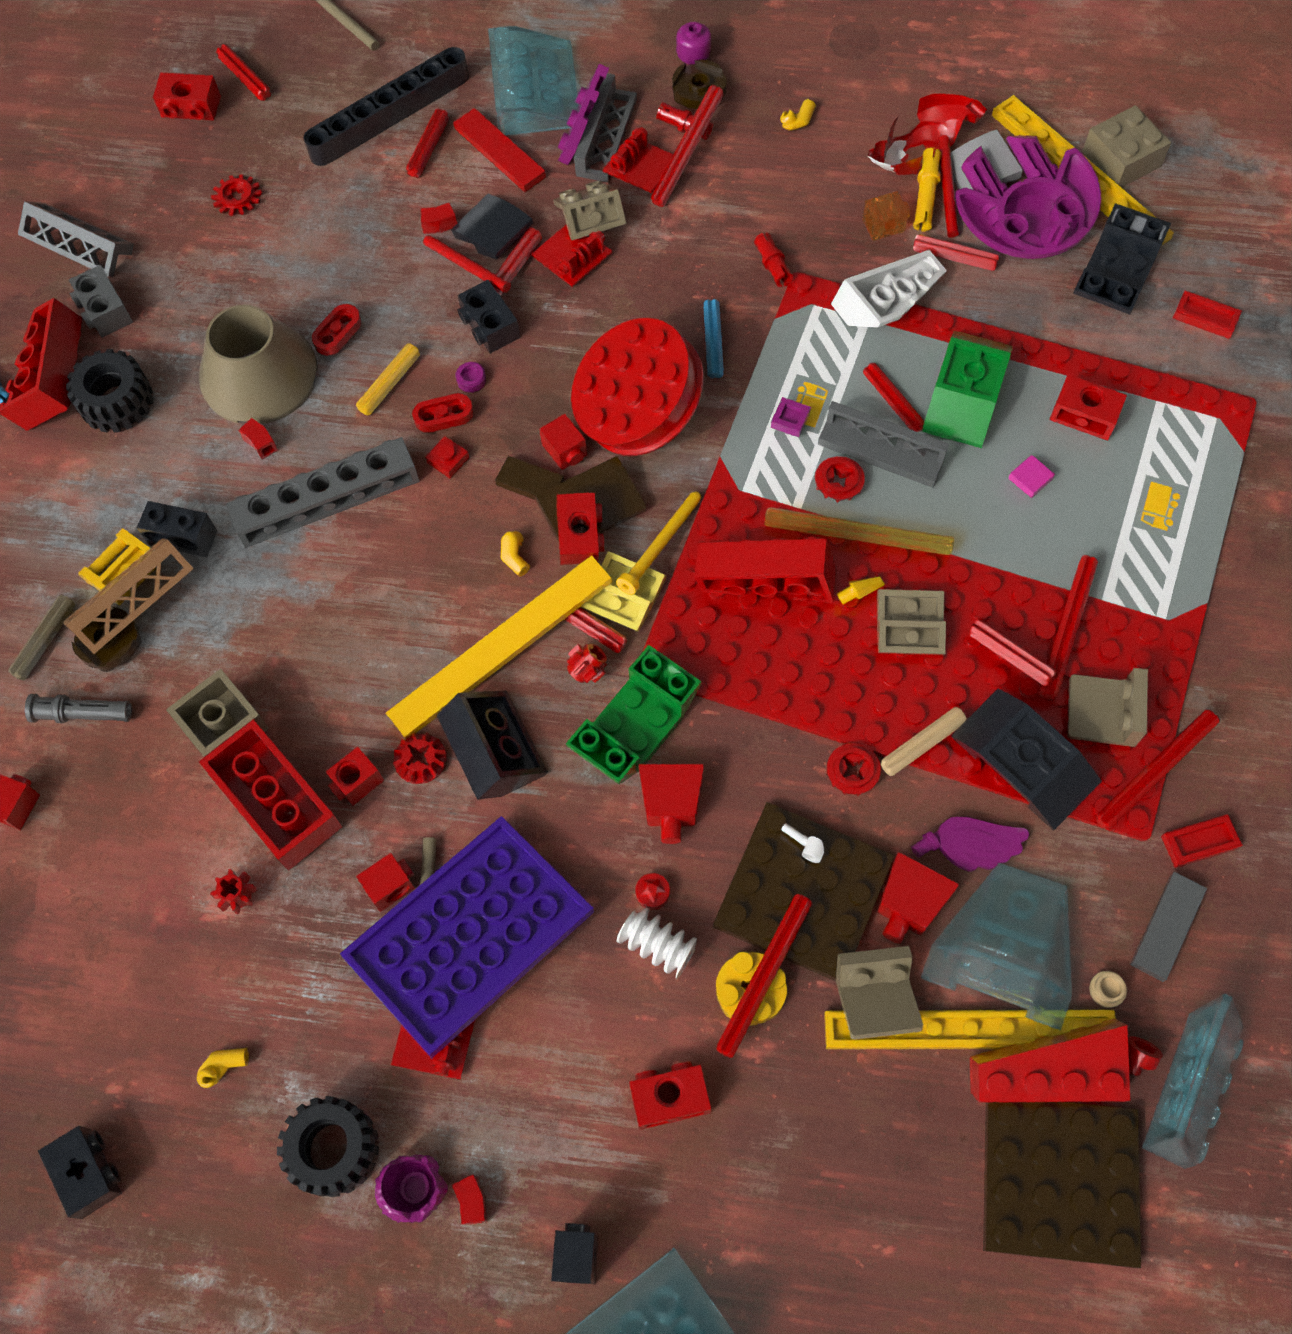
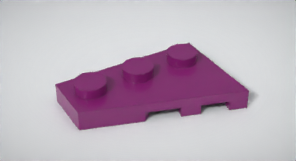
M600 63L587 87L581 86L575 100L579 104L577 111L572 109L566 123L570 127L569 133L564 132L557 148L562 150L558 161L569 165L576 152L589 119L587 116L590 115L600 93L598 90L609 71L608 67Z

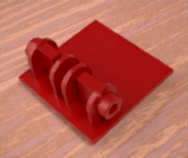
M635 128L632 136L627 138L619 147L618 152L611 156L610 161L603 168V172L651 193L656 188L673 154L647 143L648 132L645 128Z
M565 225L531 255L573 287L612 253V250L604 245L605 236L601 231L591 232L588 236L571 240L567 225Z
M475 1020L432 1059L401 1025L391 1065L461 1080Z

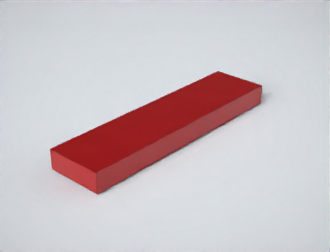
M475 108L453 122L454 129L522 191H528L546 178L545 170Z

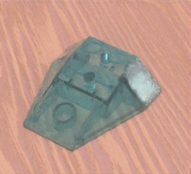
M998 863L932 944L921 979L954 991L957 984L969 987L1027 1009L1026 1018L1061 1030L1072 997L1067 886Z

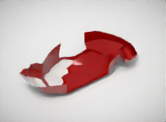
M939 93L924 96L919 100L917 111L920 123L908 134L893 138L894 128L898 119L897 116L890 128L888 140L875 143V147L869 150L867 156L873 163L881 166L883 169L895 172L896 175L917 174L922 169L921 161L923 156L906 161L909 157L906 151L909 148L924 145L925 149L934 148L933 157H935V150H939L938 138L940 136L947 135L951 147L954 145L964 122L976 123L985 115L987 109L978 100L963 95Z

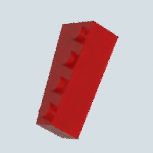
M56 298L50 299L33 310L23 338V342L27 346L17 355L14 363L19 368L14 380H8L5 389L6 392L10 393L7 403H0V415L26 431L60 413H64L71 404L67 395L66 383L69 382L67 379L69 373L74 372L73 366L78 358L77 350L81 337L82 317Z
M811 536L798 540L774 538L768 541L743 539L738 542L711 540L708 543H698L694 578L702 592L744 595L746 590H752L755 594L767 598H774V595L777 593H788L794 595L793 600L807 601V595L822 596V602L834 603L836 566L827 540Z
M1113 1018L1102 1021L1101 1024L1089 1027L1083 1026L1063 1034L1051 1037L1045 1036L1025 1044H1015L970 1056L971 1094L978 1102L1130 1101L1128 1025Z

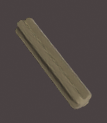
M59 595L8 669V672L13 677L23 681L26 680L63 625V621L67 619L74 609L75 603L70 598L64 595Z

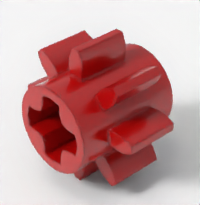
M577 644L568 653L570 658L567 660V670L576 681L588 683L592 680L596 683L606 674L604 668L607 666L605 663L607 657L597 645L585 644L582 647L580 644Z
M228 869V875L222 878H215L217 882L216 890L210 892V895L215 899H221L217 907L223 912L231 906L232 911L239 914L240 908L246 905H253L251 893L258 890L253 884H247L251 877L245 871L237 877L232 869ZM233 888L238 890L235 895L230 893Z

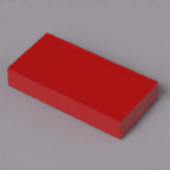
M1185 290L1173 315V319L1230 339L1242 311Z
M1228 814L1169 831L1161 836L1175 868L1231 852L1243 846Z

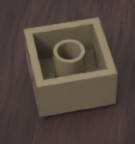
M1135 105L1090 128L1082 153L1120 187H1123L1162 167L1171 142Z
M221 668L166 709L203 757L253 719L264 732L269 729L260 715Z

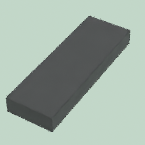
M1176 872L1170 875L1130 963L1131 966L1161 982L1167 980L1205 895L1206 887Z

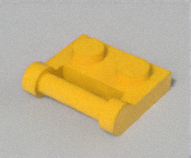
M123 528L116 534L117 538L88 568L84 566L78 572L82 579L99 591L150 549V547ZM127 546L128 548H127V549L110 565V567L99 577L98 575H99V574L121 553V551ZM155 568L152 571H150L147 575H150L155 570ZM142 578L139 582L136 583V588L145 580V578ZM131 588L122 596H130ZM116 600L115 603L120 606L125 600Z

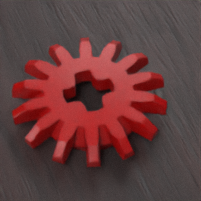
M240 174L239 178H233V175H230V180L225 182L222 179L219 181L221 183L220 188L214 186L213 190L218 194L211 195V199L217 201L213 203V206L220 208L219 212L222 214L229 211L230 216L236 213V209L239 210L240 215H244L243 207L252 211L254 208L251 204H258L260 199L256 197L262 195V191L257 190L260 187L259 183L252 184L253 178L251 176L244 180V174ZM237 192L241 194V199L236 200L233 198L232 193Z

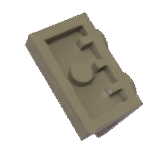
M602 181L586 184L585 190L576 192L575 189H568L560 192L559 198L553 199L554 205L563 210L571 240L588 236L591 232L604 231L627 224L619 191L608 185V183L603 184Z
M1134 668L1127 679L1123 680L1071 675L1069 679L1067 737L1069 739L1136 747L1147 733L1148 669Z
M909 946L838 954L837 979L835 981L852 1039L922 1031L923 1022L909 981L912 964V954Z

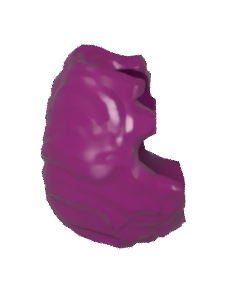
M430 1155L398 1156L382 1168L380 1175L375 1179L374 1194L377 1205L382 1209V1214L398 1223H421L433 1211L438 1209V1205L443 1202V1198L448 1192V1185L438 1174L439 1165Z

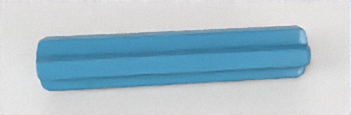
M707 299L704 301L707 375L710 378H721L724 368L720 306L718 300Z

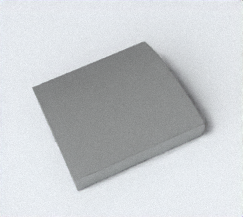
M997 129L983 134L951 152L953 180L959 190L965 187L972 189L961 166L966 158L980 146H982L1002 183L1021 178L1023 170Z

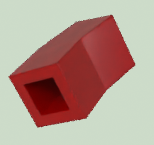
M449 202L437 207L421 208V225L424 234L442 233L451 230L457 224L455 213Z
M252 417L238 430L242 439L255 448L261 459L278 451L267 429Z
M472 1174L453 1184L452 1187L460 1203L461 1224L471 1225L488 1222L486 1197L476 1175Z

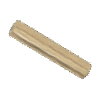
M954 707L883 758L881 761L883 770L889 776L895 775L957 730L967 720L966 715L960 708Z

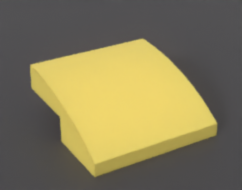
M608 551L601 566L612 578V583L583 604L581 608L639 631L667 577L665 574L648 568L638 581L640 587L634 595H628L619 589L616 581L622 573H629L636 562Z

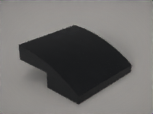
M487 194L451 231L456 239L474 244L479 254L498 259L534 222L530 216L511 203L494 195Z

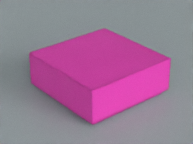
M1030 455L1010 473L1008 479L1030 498H1033L1053 480L1055 474L1033 455Z

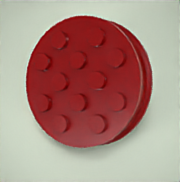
M637 318L618 324L604 333L590 347L578 366L571 391L572 410L577 424L586 435L597 441L608 451L618 455L639 456L663 447L684 429L698 406L703 389V366L701 359L692 344L682 337L674 327L662 320Z

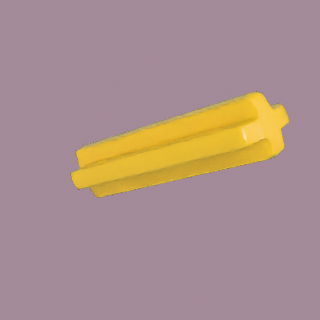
M411 343L406 344L358 400L356 406L361 413L366 416L371 415L418 359L420 353L416 346Z

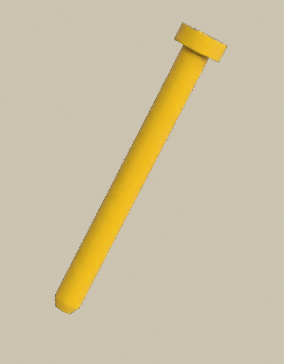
M695 491L689 494L630 572L620 575L616 583L621 591L628 595H634L640 587L638 582L700 502L701 495L699 492Z

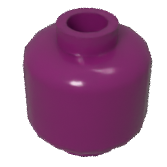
M689 22L682 25L677 31L676 52L682 62L692 65L695 64V60H707L710 56L711 33L706 25L699 22Z

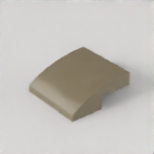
M879 589L877 591L878 653L945 655L946 621H944V591Z

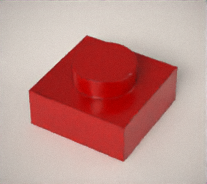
M444 436L425 458L427 464L451 479L470 457L467 450Z

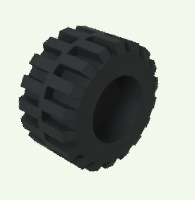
M106 349L105 353H101L99 350L95 351L93 356L89 357L86 355L82 358L83 362L80 364L76 363L73 366L75 371L70 372L67 377L69 380L66 383L67 395L83 420L95 430L99 428L101 432L107 433L110 429L114 433L121 432V428H132L131 424L134 422L140 423L143 420L142 415L149 413L150 407L148 405L153 404V396L151 395L153 389L141 367L131 355L127 356L125 352L120 350L117 353L113 349ZM118 387L112 393L103 395L107 390Z
M326 1096L324 1100L318 1097L311 1099L310 1105L301 1104L296 1108L298 1114L295 1117L288 1116L285 1120V1123L289 1125L286 1132L280 1130L278 1138L283 1140V1145L277 1147V1155L283 1158V1161L279 1163L281 1171L288 1174L286 1179L291 1184L297 1185L298 1189L322 1197H338L343 1192L348 1194L355 1190L354 1185L357 1183L362 1185L367 1179L365 1176L368 1170L373 1171L376 1163L372 1162L373 1156L379 1153V1146L375 1145V1140L379 1139L377 1130L373 1129L372 1124L374 1123L371 1118L365 1115L362 1109L342 1098L340 1100L334 1096ZM330 1125H339L344 1129L347 1136L346 1152L340 1162L332 1168L326 1170L319 1169L314 1165L311 1158L312 1142L323 1128Z

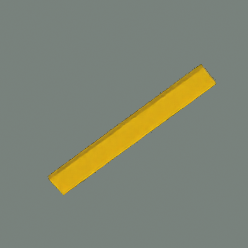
M1014 95L993 108L992 116L1014 136H1037L1052 164H1056L1058 168L1066 150L1075 148ZM1085 157L1093 167L1099 181L1101 191L1099 210L1109 217L1116 203L1155 217ZM1168 230L1162 245L1171 240L1174 234L1172 230Z
M591 555L386 712L387 716L405 739L412 736L413 732L417 733L437 717L436 715L457 693L473 690L611 584L612 578Z
M919 1010L923 1022L921 1032L854 1040L850 1036L844 1011L824 1012L826 1049H1000L1015 1044L1021 1045L1032 1042L1037 1038L1045 1036L1051 1037L1063 1034L1083 1026L1089 1027L1101 1024L1102 1021L1115 1018L1114 1010Z

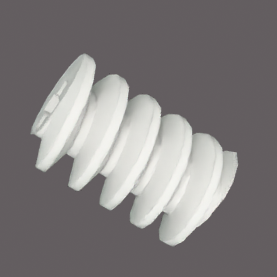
M644 908L640 913L633 911L623 924L618 934L617 942L621 944L629 939L628 949L631 951H635L641 946L640 957L643 959L653 953L652 964L658 966L665 961L664 972L667 974L677 968V980L695 951L697 938L693 937L687 943H684V930H680L674 936L671 935L673 923L669 922L666 926L660 928V915H657L651 921L647 920L649 908Z

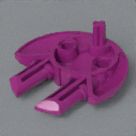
M1008 136L1006 140L1027 176V179H1024L1023 182L1019 181L1009 188L1006 183L1001 182L982 146L978 147L966 158L961 169L972 189L965 187L957 190L955 194L956 204L966 226L979 240L989 247L1013 257L1027 259L1047 258L1059 255L1076 246L1093 227L1100 209V185L1093 167L1076 148L1066 150L1058 168L1056 164H1052L1037 136Z

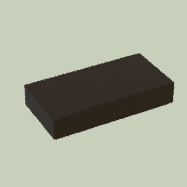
M511 456L506 458L495 479L496 486L535 500V495L564 482V476Z

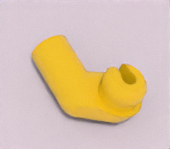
M508 531L501 539V559L519 577H522L530 569V565L518 554L519 547L522 546L521 542L524 539L520 532Z
M238 1048L212 1052L198 1070V1084L204 1088H210L219 1082L229 1068L247 1066L249 1062L248 1049Z

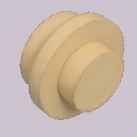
M1112 971L1099 972L1092 978L1089 985L1093 1000L1106 1008L1120 1005L1127 995V987L1124 980Z

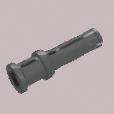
M29 694L25 702V717L30 723H36L38 720H54L56 723L62 724L69 719L129 722L132 716V704L130 701L74 700L61 694L55 698Z

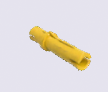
M927 148L923 151L922 169L917 177L919 191L913 227L919 230L920 223H922V232L929 231L932 228L936 185L939 184L941 177L938 171L941 151L936 149L935 157H933L934 148Z

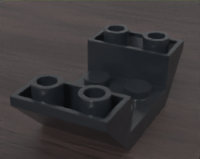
M1115 203L1087 267L1084 268L1073 294L1130 315L1171 223Z
M999 688L951 735L973 758L977 760L980 757L1030 803L1028 808L1053 831L1102 782L1075 746L1029 705Z

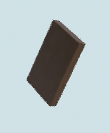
M618 456L535 495V500L558 542L557 494L595 492V503L602 504V522H597V533H603L646 511L645 503ZM583 524L575 525L572 528L577 533H585L589 530Z

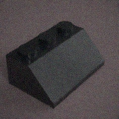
M507 690L457 693L436 715L477 800L505 796L544 777L548 773Z

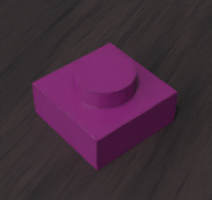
M782 397L771 420V428L799 438L810 415L811 407Z

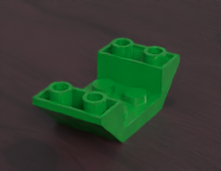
M954 330L934 388L922 432L982 448L1013 346Z
M650 645L645 648L629 667V680L595 721L591 722L586 719L566 743L568 748L619 785L638 773L639 764H647L678 726L702 682Z

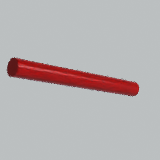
M942 135L938 138V148L941 151L940 168L947 236L954 238L959 235L950 142L947 135Z
M431 235L425 236L423 244L483 281L489 280L493 287L503 293H507L510 290V282Z

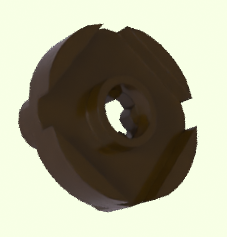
M704 59L695 60V64L686 66V63L680 65L672 77L673 98L675 102L688 108L698 109L711 85L722 88L724 98L727 90V79L723 75V69L718 64ZM700 82L704 83V86H695Z
M113 607L110 611V618L123 619L128 615L126 611L117 607ZM105 610L97 617L105 618ZM133 620L95 654L76 635L74 636V643L72 642V648L82 662L89 667L109 672L125 663L134 654L136 649L140 647L142 640L139 635L138 626ZM91 621L81 631L94 644L104 633L105 622ZM110 622V629L113 628L117 623Z

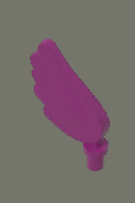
M952 817L945 820L936 832L928 831L925 833L923 839L911 846V849L918 858L930 850L936 851L940 849L951 863L967 872L975 871L978 867L992 870L998 864L1006 863L1011 857H1015L1022 852L1023 847L1021 843L1028 839L1029 832L1025 828L1002 826L969 817Z

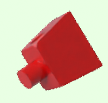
M639 764V777L647 825L661 826L662 843H680L681 826H695L703 784V764Z
M898 852L892 864L877 911L889 919L882 935L897 944L902 943L908 930L922 935L952 897L959 884Z

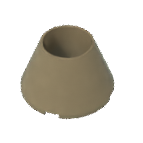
M236 305L218 313L208 325L199 371V386L209 407L224 419L239 424V421L247 422L252 417L260 424L271 423L293 413L307 400L314 388L313 382L316 371H318L317 359L311 345L299 332L258 307ZM259 350L258 352H256V353H254V354H252V355H250V356L241 358L242 356H244V355L247 354V353H250V352Z

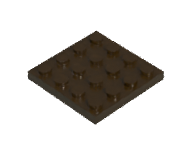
M766 802L712 928L766 951L796 894L804 895L812 901V905L784 959L835 981L837 979L838 954L856 952L894 855ZM785 823L807 837H817L822 841L824 854L819 863L811 862L802 856L805 846L782 831Z
M986 1102L983 1251L1141 1268L1138 1109L1071 1102Z

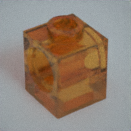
M898 191L865 200L862 220L873 241L905 232L907 219L910 217V210L907 202L902 201Z

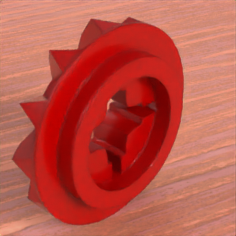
M835 456L824 460L817 467L814 479L816 489L823 493L824 498H833L838 503L844 499L851 501L855 495L861 493L865 482V475L861 466L854 460ZM834 472L840 479L846 478L844 487L838 482L833 483Z
M413 732L412 736L407 739L401 738L397 749H394L393 765L398 775L405 781L413 784L428 783L437 778L443 771L447 759L446 750L439 738H435L428 732L426 734ZM411 750L418 751L419 753L427 751L424 756L428 765L426 766L420 761L411 763L414 760Z
M848 743L839 746L831 753L827 762L826 775H828L832 787H836L844 795L855 794L859 796L862 793L871 791L879 781L881 774L880 762L876 754L868 747L857 743ZM846 763L853 767L863 763L859 770L861 778L854 774L844 777L848 769Z

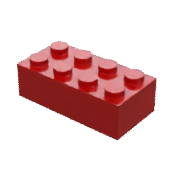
M254 719L199 761V764L288 871L342 828L334 814Z

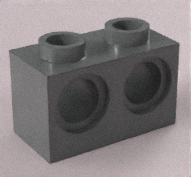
M101 265L69 279L74 289L73 292L69 293L78 309L84 307L85 312L81 313L89 329L95 327L101 338L133 323Z

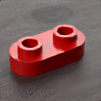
M351 304L338 305L313 331L312 342L319 354L325 356L336 354L359 330L362 320L355 306Z
M460 393L422 401L412 411L415 426L420 431L426 433L464 425L473 416L471 400L466 395ZM428 418H433V420L425 421Z

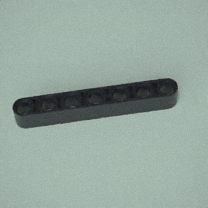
M450 47L307 130L303 140L311 162L317 166L330 164L463 85L469 78L464 51L458 47Z

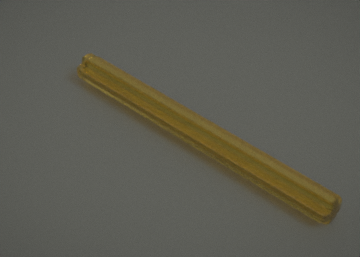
M768 508L765 515V525L770 527L950 555L954 547V538L947 535L777 508Z

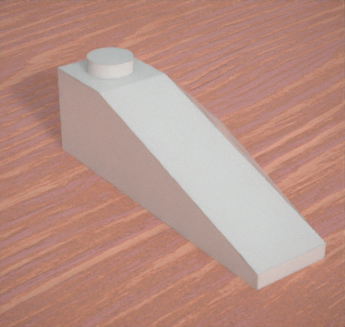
M927 250L845 279L831 305L848 326L878 328L899 320L947 270L933 253Z

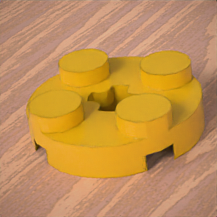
M739 952L720 969L715 989L721 1009L728 1018L731 1019L745 992V989L741 987L742 983L750 982L763 954ZM779 968L750 1026L771 1020L782 1009L787 995L786 977L782 969Z

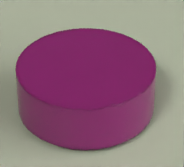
M466 362L456 370L455 376L458 387L464 392H477L485 386V370L479 363Z

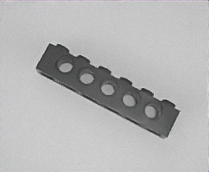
M400 437L395 440L385 441L381 445L369 450L358 451L352 456L337 462H329L323 467L308 473H300L284 482L268 485L255 493L241 495L235 500L226 503L238 537L244 547L248 548L420 481L404 440ZM386 466L383 469L377 470L379 467Z

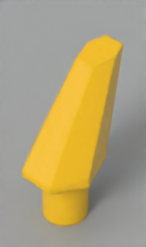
M881 577L850 581V586L837 593V596L842 605L856 597L860 599L884 586L885 583Z

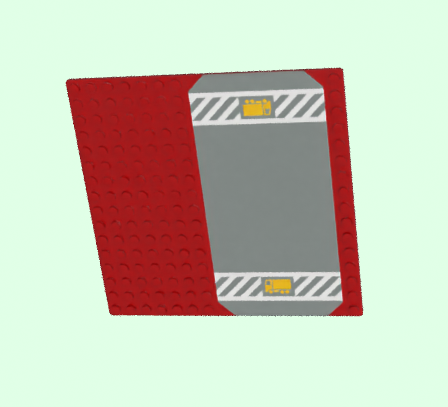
M794 272L792 274L793 280L787 286L643 651L650 645L702 681L696 696L836 742L861 744L882 757L892 753L954 707L960 708L968 719L999 688L1029 705L1075 746L1088 761L1102 782L1068 817L1104 829L1096 822L1095 816L1175 739L1255 412L1256 400L1242 394L916 304L899 320L878 328L848 326L831 305L842 284L801 272ZM954 330L1013 346L982 448L924 433L922 430L919 432L949 444L943 466L933 488L818 445V438L827 421L828 409L832 401L908 428L863 374L864 368L870 363L874 362L879 366L925 421ZM1067 374L1084 378L1088 382L1106 388H1113L1127 395L1108 441L1049 420ZM782 397L811 407L810 415L799 438L771 428V420ZM836 414L837 417L848 420L847 418ZM867 426L869 429L877 431L875 428ZM926 448L931 452L939 454V452ZM1030 455H1033L1055 474L1053 480L1033 498H1030L1008 479L1010 473ZM835 456H842L857 462L865 475V482L861 493L855 495L851 501L844 499L837 503L833 498L828 497L825 499L823 493L816 489L814 479L817 467L824 460ZM834 472L833 483L838 482L844 487L846 478L840 479ZM811 536L827 540L836 566L834 603L822 602V596L807 595V601L793 600L794 595L788 593H777L774 595V598H767L755 594L752 590H746L744 595L702 592L694 578L698 543H708L711 540L738 542L743 539L768 541L774 538L798 540ZM1083 555H1089L1090 557L1097 558V569L1059 694L1055 700H1048L1039 695L1041 683L970 636L969 629L976 620L981 619L1048 664L1079 561ZM881 577L885 583L884 586L860 599L856 597L842 605L837 596V593L850 586V581ZM879 589L944 591V621H946L945 655L878 653L877 591ZM1134 668L1148 669L1147 733L1136 747L1069 739L1067 737L1069 679L1071 675L1123 680L1127 679ZM953 733L909 764L910 766L1030 804L980 757L976 760L951 737ZM1166 775L1108 830L1139 841H1147L1152 834Z

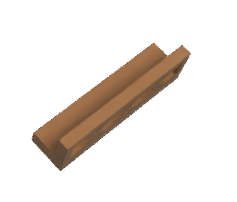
M162 538L63 621V623L95 654L194 568L167 539ZM170 554L183 567L173 576H160L161 562ZM155 568V575H147ZM142 578L155 579L154 593L149 597H135L136 583ZM160 579L168 580L160 587ZM131 588L130 596H122ZM116 600H130L129 614L123 619L110 618L111 604ZM135 601H143L135 608ZM105 610V618L97 617ZM91 621L105 622L104 635L94 644L81 631ZM110 622H116L117 624L110 629Z

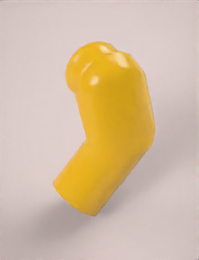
M804 100L797 114L792 110H789L788 113L787 111L783 112L780 117L783 128L792 131L807 126L816 107L814 101Z

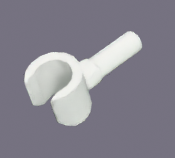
M785 823L782 831L805 846L802 856L811 862L819 863L824 854L822 841L817 837H807Z

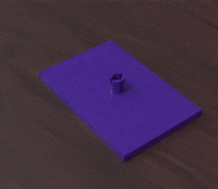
M501 816L345 948L340 955L432 1059L594 913V909Z

